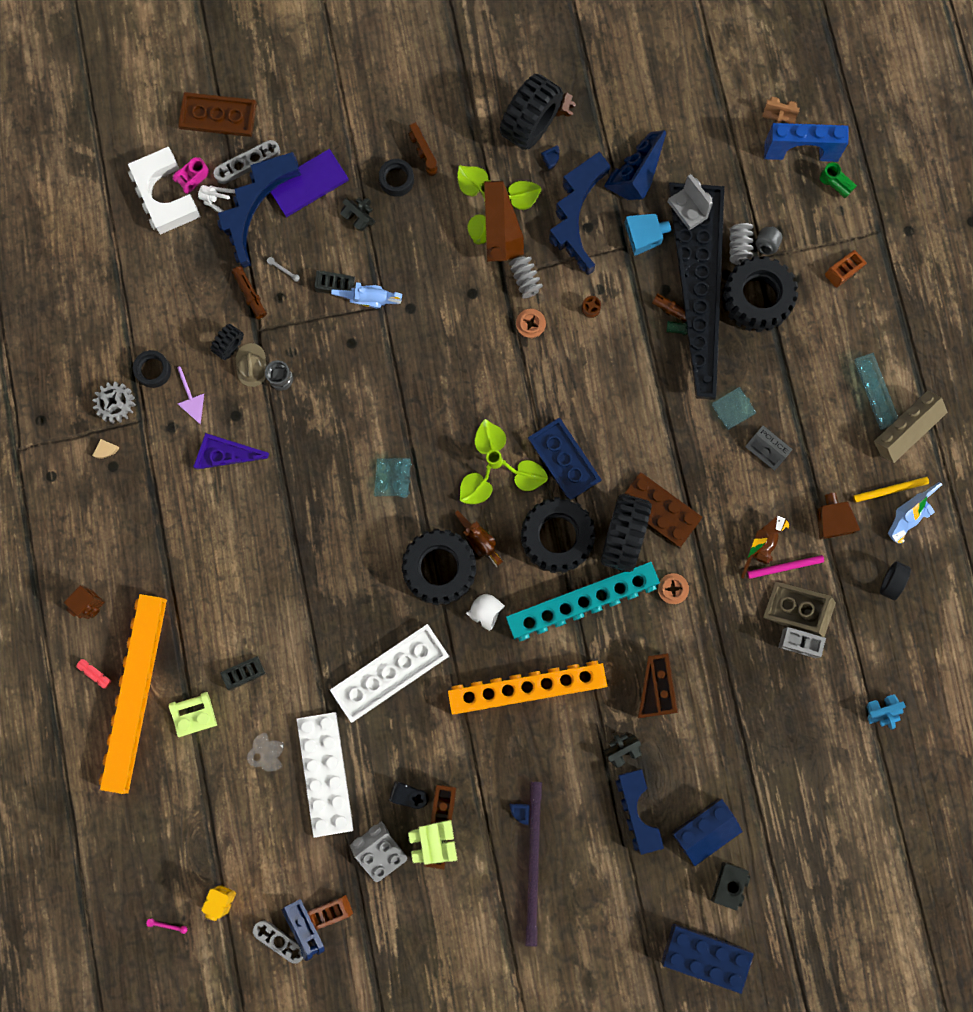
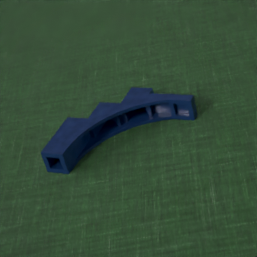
M293 152L250 165L252 172L249 173L253 183L234 189L236 196H233L237 207L218 213L219 220H217L219 229L220 231L223 230L226 235H229L232 246L235 245L237 251L234 252L235 259L244 268L251 266L246 242L250 222L256 209L273 189L287 180L301 175L297 158Z
M600 152L564 176L563 188L569 195L559 201L556 206L558 218L564 221L552 228L549 234L551 244L554 247L557 246L560 251L567 247V253L571 257H575L580 270L585 271L588 275L594 272L595 264L584 251L581 243L579 214L588 193L610 171V164Z

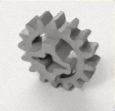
M108 382L106 388L100 386V393L95 392L98 398L93 399V402L97 404L93 406V409L98 411L96 414L102 417L105 422L109 419L114 424L115 419H117L121 423L122 417L128 419L127 413H133L130 408L136 405L131 401L135 397L131 394L132 391L129 388L126 389L124 384L119 386L117 382H114L113 386H111Z

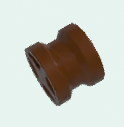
M596 296L586 297L583 301L582 313L588 318L598 316L601 309V301Z

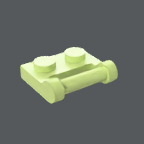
M208 692L201 693V696L182 702L169 703V709L178 737L217 726ZM204 704L205 709L182 716L179 714V710Z

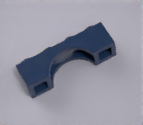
M642 769L617 775L619 780H615L618 792L622 791L624 797L621 800L623 811H627L629 819H626L629 831H633L635 839H632L634 850L642 855L664 849L659 829L644 824L638 816V799L647 790Z

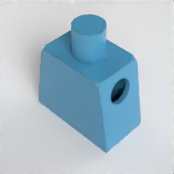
M656 214L627 216L625 220V227L634 256L659 246L663 241L662 234L671 232L670 222L659 223Z

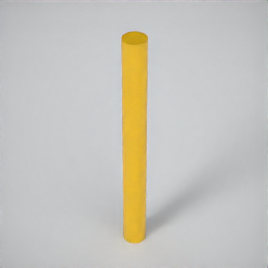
M924 477L853 495V501L857 503L929 484V479Z

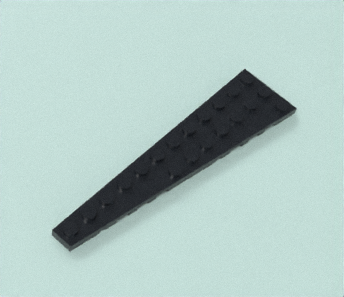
M669 183V196L672 197L683 190L685 184ZM701 185L705 193L710 194L713 202L708 218L689 230L672 207L671 211L696 399L715 400L717 391L725 186Z

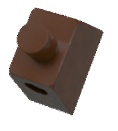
M836 493L824 495L826 505L818 509L819 539L838 537L860 531L849 502L838 503Z

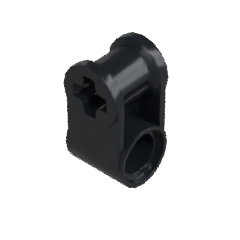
M394 781L389 797L390 802L414 809L425 807L429 800L428 794L425 791ZM420 794L423 802L416 804L417 800L414 797Z

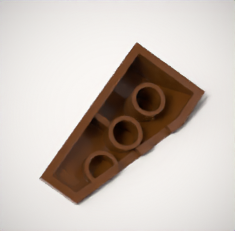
M484 181L487 262L507 261L524 255V236L504 182Z

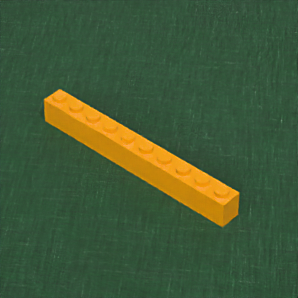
M140 594L139 599L137 598L135 601L136 615L131 621L132 634L127 640L128 654L123 660L124 674L121 675L119 680V687L121 689L115 699V706L117 708L116 713L113 714L111 719V726L113 728L112 733L109 734L107 739L108 753L104 755V772L99 778L100 790L121 794L129 793L167 600L164 598Z

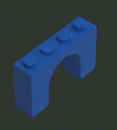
M773 123L765 140L764 159L783 160L789 149L796 146L813 145L819 147V161L838 162L848 145V126Z

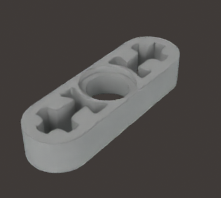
M266 920L255 924L253 934L259 941L291 963H299L303 959L301 949L293 938ZM265 925L267 927L266 931L269 934H271L272 931L276 932L274 935H272L270 941L267 940L269 935H267L266 933L262 935L259 934V926L262 927ZM276 936L284 938L285 944L283 947L279 948L274 945V938ZM289 942L292 944L289 948L292 950L298 948L300 950V957L293 958V953L290 950H287L286 953L283 952Z

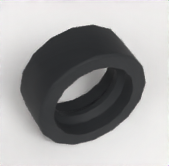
M391 159L381 166L379 182L383 191L388 195L399 197L407 194L412 189L414 174L411 166L406 161ZM393 169L404 170L407 174V181L400 187L390 186L386 182L387 173Z
M148 350L136 357L133 363V373L144 386L157 388L165 384L170 378L171 366L163 354L158 351ZM150 359H157L163 366L161 375L156 379H146L141 372L143 364Z
M895 561L884 577L880 594L889 599L897 600L908 582L911 568Z

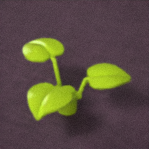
M460 165L458 169V184L461 191L465 195L472 197L477 195L480 190L485 202L484 181H490L486 171L479 167ZM528 181L513 183L509 187V198L513 207L519 210L530 208L536 202L541 192V187ZM475 215L468 223V233L477 245L486 243V215Z
M485 419L477 430L475 446L481 454H486L488 462L484 479L478 473L467 475L460 486V501L466 504H479L490 497L493 488L486 481L489 478L491 468L498 469L502 465L506 466L514 474H517L514 479L515 484L523 491H533L548 481V476L539 464L530 460L521 461L518 465V471L506 463L499 452L505 446L506 435L500 427Z

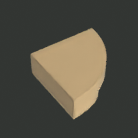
M100 439L93 457L98 459L114 455L119 447Z

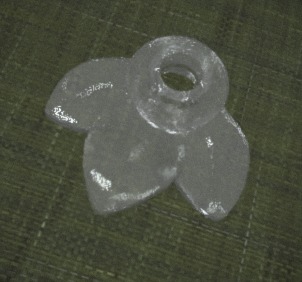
M266 733L258 735L253 741V748L247 754L248 763L253 767L261 766L265 771L270 772L280 769L282 764L277 757L283 752L284 743L269 741ZM256 753L261 756L259 761L254 759Z

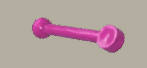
M152 918L146 922L148 927L168 928L180 931L182 934L187 932L186 926L178 927L155 922Z

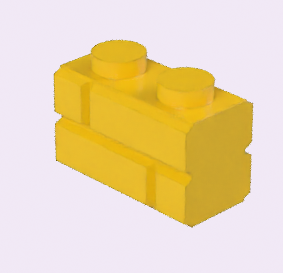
M222 885L210 889L206 898L207 901H205L202 912L206 914L205 917L216 921L218 918L228 914L231 907L230 903L233 902L236 892Z

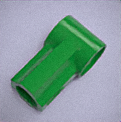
M837 163L827 164L820 173V181L825 185H830L844 198L857 186L841 172V167Z

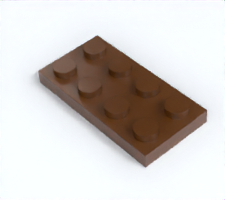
M184 92L178 127L183 130L252 137L257 102L253 99Z
M641 472L625 492L627 495L648 500L652 504L647 525L679 549L703 518Z

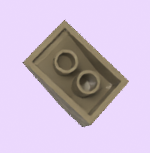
M775 582L764 618L786 627L825 637L836 602L832 596Z

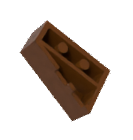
M669 654L648 656L638 718L678 713Z

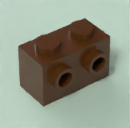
M81 585L64 601L68 606L66 610L72 616H77L80 619L82 617L86 619L95 617L100 611L99 608L105 603L92 589Z

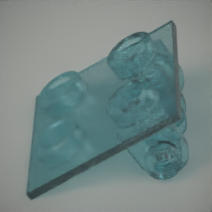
M411 458L377 459L374 496H400L401 498H408V494H410L409 483H411L409 480L411 478Z

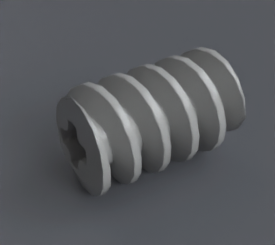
M741 223L730 228L731 242L729 245L731 249L729 253L731 256L729 260L735 265H741L743 260L753 257V253L748 252L753 250V246L748 245L753 243V239L749 238L753 236V232L749 231L753 229L752 224Z
M524 256L513 259L509 262V265L512 266L511 271L514 273V278L517 279L516 284L520 286L519 291L523 293L522 298H530L536 295L543 285L536 284L540 277H533L538 272L537 270L531 271L535 265L534 263L528 264V262L532 258Z

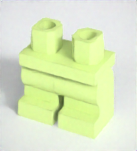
M451 820L419 826V829L408 832L410 843L421 841L422 844L421 850L411 851L414 863L424 862V864L457 861L454 841L443 843V840L454 839Z

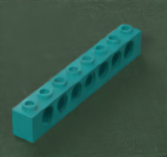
M652 562L635 567L631 572H622L506 616V620L514 640L519 639L520 642L530 638L529 634L537 632V635L547 632V627L555 625L557 628L567 624L566 620L573 618L574 621L585 617L584 613L589 611L592 614L602 611V606L608 604L610 607L618 605L623 598L627 597L628 600L634 599L639 596V592L644 590L646 593L652 592L657 589L656 586L660 582ZM633 578H640L642 580V586H634L632 582ZM616 584L623 585L624 593H616L614 586ZM598 591L605 592L607 595L606 600H598L596 593ZM586 598L589 605L582 608L579 606L578 600ZM568 605L571 612L567 615L562 614L560 606ZM545 611L550 612L553 616L552 620L544 621L542 613ZM531 618L535 623L534 627L526 628L523 624L524 620Z

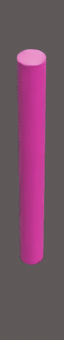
M820 555L747 571V576L751 579L824 563V557Z

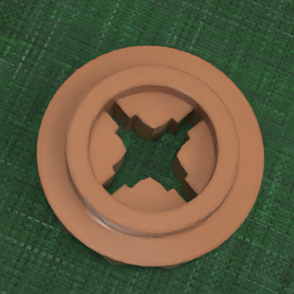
M535 309L522 311L516 319L518 333L523 335V337L531 339L539 337L546 327L544 315ZM534 318V325L536 326H532L527 330L528 324L526 322H530Z
M672 573L660 580L658 592L662 600L675 605L687 598L689 585L683 576ZM672 581L675 587L681 588L675 592L674 597L671 591L665 590L671 587Z

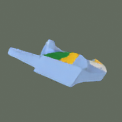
M356 283L355 288H351V291L332 290L331 292L332 295L350 299V303L376 309L381 308L385 304H400L402 300V294L388 292L377 285L361 286V283Z
M940 482L923 493H918L897 508L895 520L888 532L893 541L897 543L904 542L903 538L908 530L915 527L923 517L928 518L934 513L931 505L926 500L942 486Z

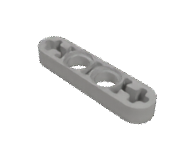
M273 140L266 141L217 166L213 173L216 181L220 184H226L252 171L250 165L278 157L280 155L279 145ZM269 147H272L274 149L273 153L269 151ZM253 154L260 155V159L257 162L250 160ZM241 162L244 164V167L241 170H235L234 165ZM222 171L223 173H225V177L223 178L222 176H220V172Z

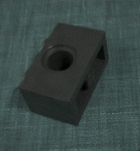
M722 862L711 901L737 911L738 906L741 907L744 901L742 893L744 887H747L750 881L749 871ZM731 881L736 883V889L733 892L727 890V885Z

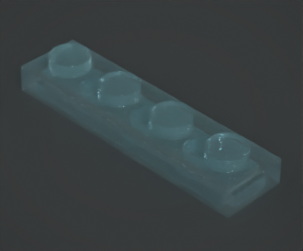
M871 353L856 358L854 362L879 428L883 430L892 425L898 419V415L875 355Z

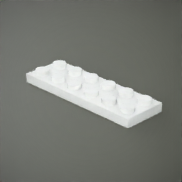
M426 624L330 689L350 722L353 723L447 659L449 655L429 625Z
M333 712L298 718L297 725L313 837L354 831L337 714Z

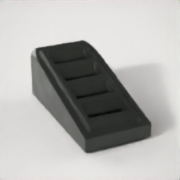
M316 271V292L331 294L332 290L351 291V288H354V276ZM322 279H325V286L322 285ZM330 280H333L332 287L329 286ZM338 280H341L340 288H337ZM345 281H348V290L344 289Z
M258 656L220 672L229 691L266 674ZM252 663L255 664V667L258 671V673L256 674L254 673L251 667ZM244 667H247L250 673L249 677H247ZM237 670L240 671L242 680L239 679L236 673ZM231 673H232V676H233V678H234V680H235V683H233V684H232L231 679H230V677H229V674H231Z

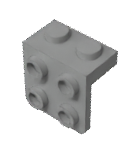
M382 821L372 826L367 833L356 838L350 845L356 860L375 882L381 881L407 861V856L390 836Z

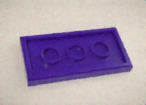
M328 149L299 166L300 176L287 180L270 193L285 217H288L346 183L349 179L331 150Z

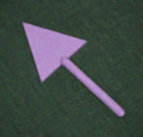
M179 366L177 369L189 400L178 403V405L201 424L204 394L192 398L183 371Z

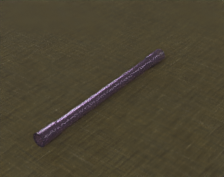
M530 782L528 908L525 946L536 947L538 941L537 909L542 782Z

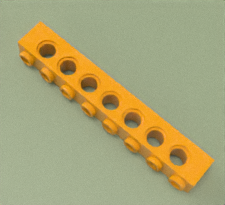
M598 661L587 662L585 667H579V664L567 666L568 670L560 671L558 667L548 669V673L540 674V671L530 672L529 677L521 678V674L509 676L510 680L502 681V678L491 679L489 684L484 685L482 681L471 683V687L463 688V685L452 686V690L448 691L451 713L454 715L606 688L607 682L603 663L598 664ZM584 671L590 675V680L586 683L582 682L579 678L580 673ZM568 675L571 678L570 685H562L560 682L561 676ZM548 678L551 680L552 686L550 689L542 688V679ZM524 682H530L533 689L531 692L525 693L522 691L521 685ZM504 686H512L514 692L511 696H505L502 693ZM488 688L494 691V697L490 700L483 697V691ZM472 692L475 695L472 703L464 701L465 693Z

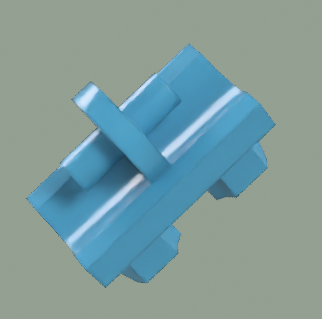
M894 694L884 699L887 707L881 708L877 700L867 704L869 713L867 720L869 724L880 721L881 726L888 725L891 730L896 728L895 722L901 720L899 715L903 714V708L906 707L904 702H899Z

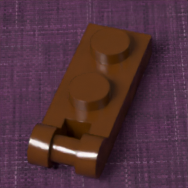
M415 122L409 125L410 133L408 135L411 142L416 143L418 147L416 150L420 159L424 158L428 175L433 176L438 171L437 162Z

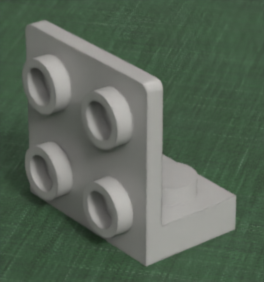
M691 174L687 176L684 189L668 199L670 206L689 230L708 218L713 204L710 194L705 193L701 188L699 180Z

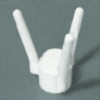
M202 185L198 197L204 201V205L210 206L218 212H223L224 210L212 202H215L217 197L230 198L218 192L235 193L233 189Z

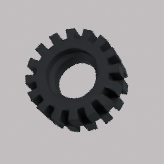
M227 324L222 328V331L218 332V336H215V341L212 342L210 348L211 352L223 360L229 359L234 354V351H237V347L241 345L244 336L243 332L232 324Z

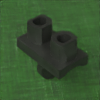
M345 198L342 202L345 206L340 213L341 215L350 220L356 214L358 218L353 225L360 231H363L368 225H374L376 221L365 212L367 211L370 214L373 211L369 207L371 204L369 198L364 200L357 198L356 202L359 206L352 200L349 201Z
M617 732L613 733L614 740L609 742L610 747L603 751L607 759L616 768L625 764L622 755L629 752L632 759L642 755L639 747L641 743L635 735L628 737L625 733L619 737Z

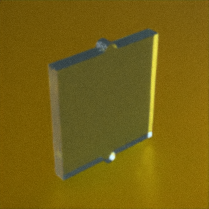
M740 387L711 404L719 415L718 419L722 420L727 430L756 414V411L749 402L750 399L745 396Z

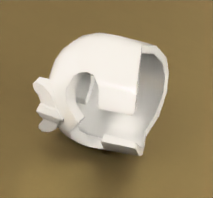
M483 594L474 600L471 610L466 614L477 623L480 621L482 627L490 631L495 625L498 613L505 606L494 596Z

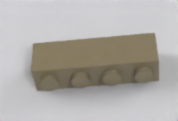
M927 391L874 441L880 456L895 463L948 412L942 397Z

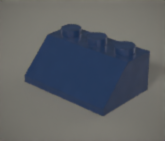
M718 798L671 832V834L692 864L696 866L743 831L723 799Z

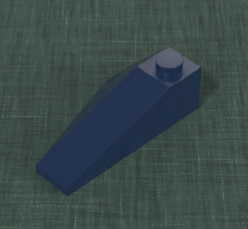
M666 131L650 132L636 147L637 151L635 154L626 157L624 160L625 164L620 170L616 168L604 185L605 188L627 200L643 199L651 187Z

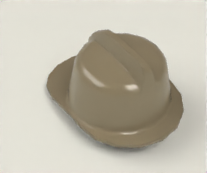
M255 343L245 344L236 353L238 378L244 385L249 387H255L263 383L266 378L265 369L267 366L265 352L261 346Z

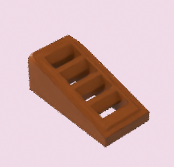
M853 250L830 267L825 273V277L838 288L863 268L867 262L856 250Z
M344 895L309 910L307 913L315 929L318 930L350 917L353 911L347 896ZM332 906H333V908H334V910H335V913H336V915H337L336 917L334 916L333 911H332V909H331ZM324 909L326 910L329 920L326 919V916L323 911ZM317 912H318V914H319V916H320V919H321V921H322V923H320V924H319V921H318L317 916H316V914H315V913H317Z

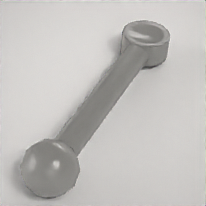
M273 257L267 259L269 265L276 266L292 277L293 281H299V275H294L276 263Z

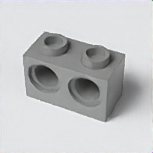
M786 627L782 631L778 648L813 658H820L826 638Z

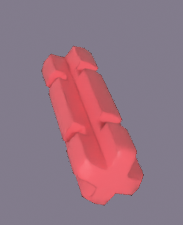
M81 659L77 663L76 668L82 672L84 671V674L95 683L98 682L100 687L106 689L110 685L111 680L103 676L104 674L95 667L89 665L86 660Z

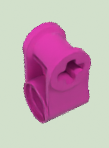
M196 157L174 174L173 181L178 182L185 193H190L200 182L207 178L209 169L201 158ZM202 166L201 170L195 171L197 167Z

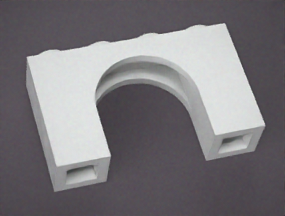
M169 147L128 164L131 170L128 174L132 182H136L138 186L135 187L139 198L142 197L144 200L142 206L146 214L149 213L151 216L149 222L153 230L157 229L160 234H163L201 217L190 194L170 203H160L152 198L154 184L160 178L180 170Z

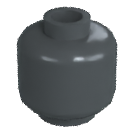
M775 227L762 228L755 243L759 252L764 255L776 253L782 242V233Z

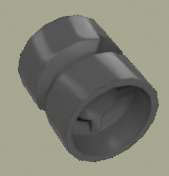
M275 360L266 366L265 377L274 389L282 391L292 385L293 374L286 363Z

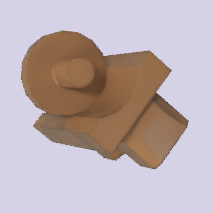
M771 97L770 100H767L762 117L776 120V123L795 124L800 108L797 107L796 102L789 101L787 104H782L779 98Z

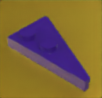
M205 433L193 468L198 470L268 459L269 453Z

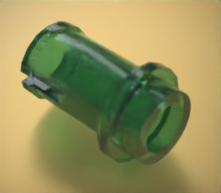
M668 320L666 333H679L685 336L687 334L686 321L683 323Z

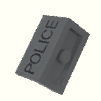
M762 426L745 446L774 471L793 450L765 426Z

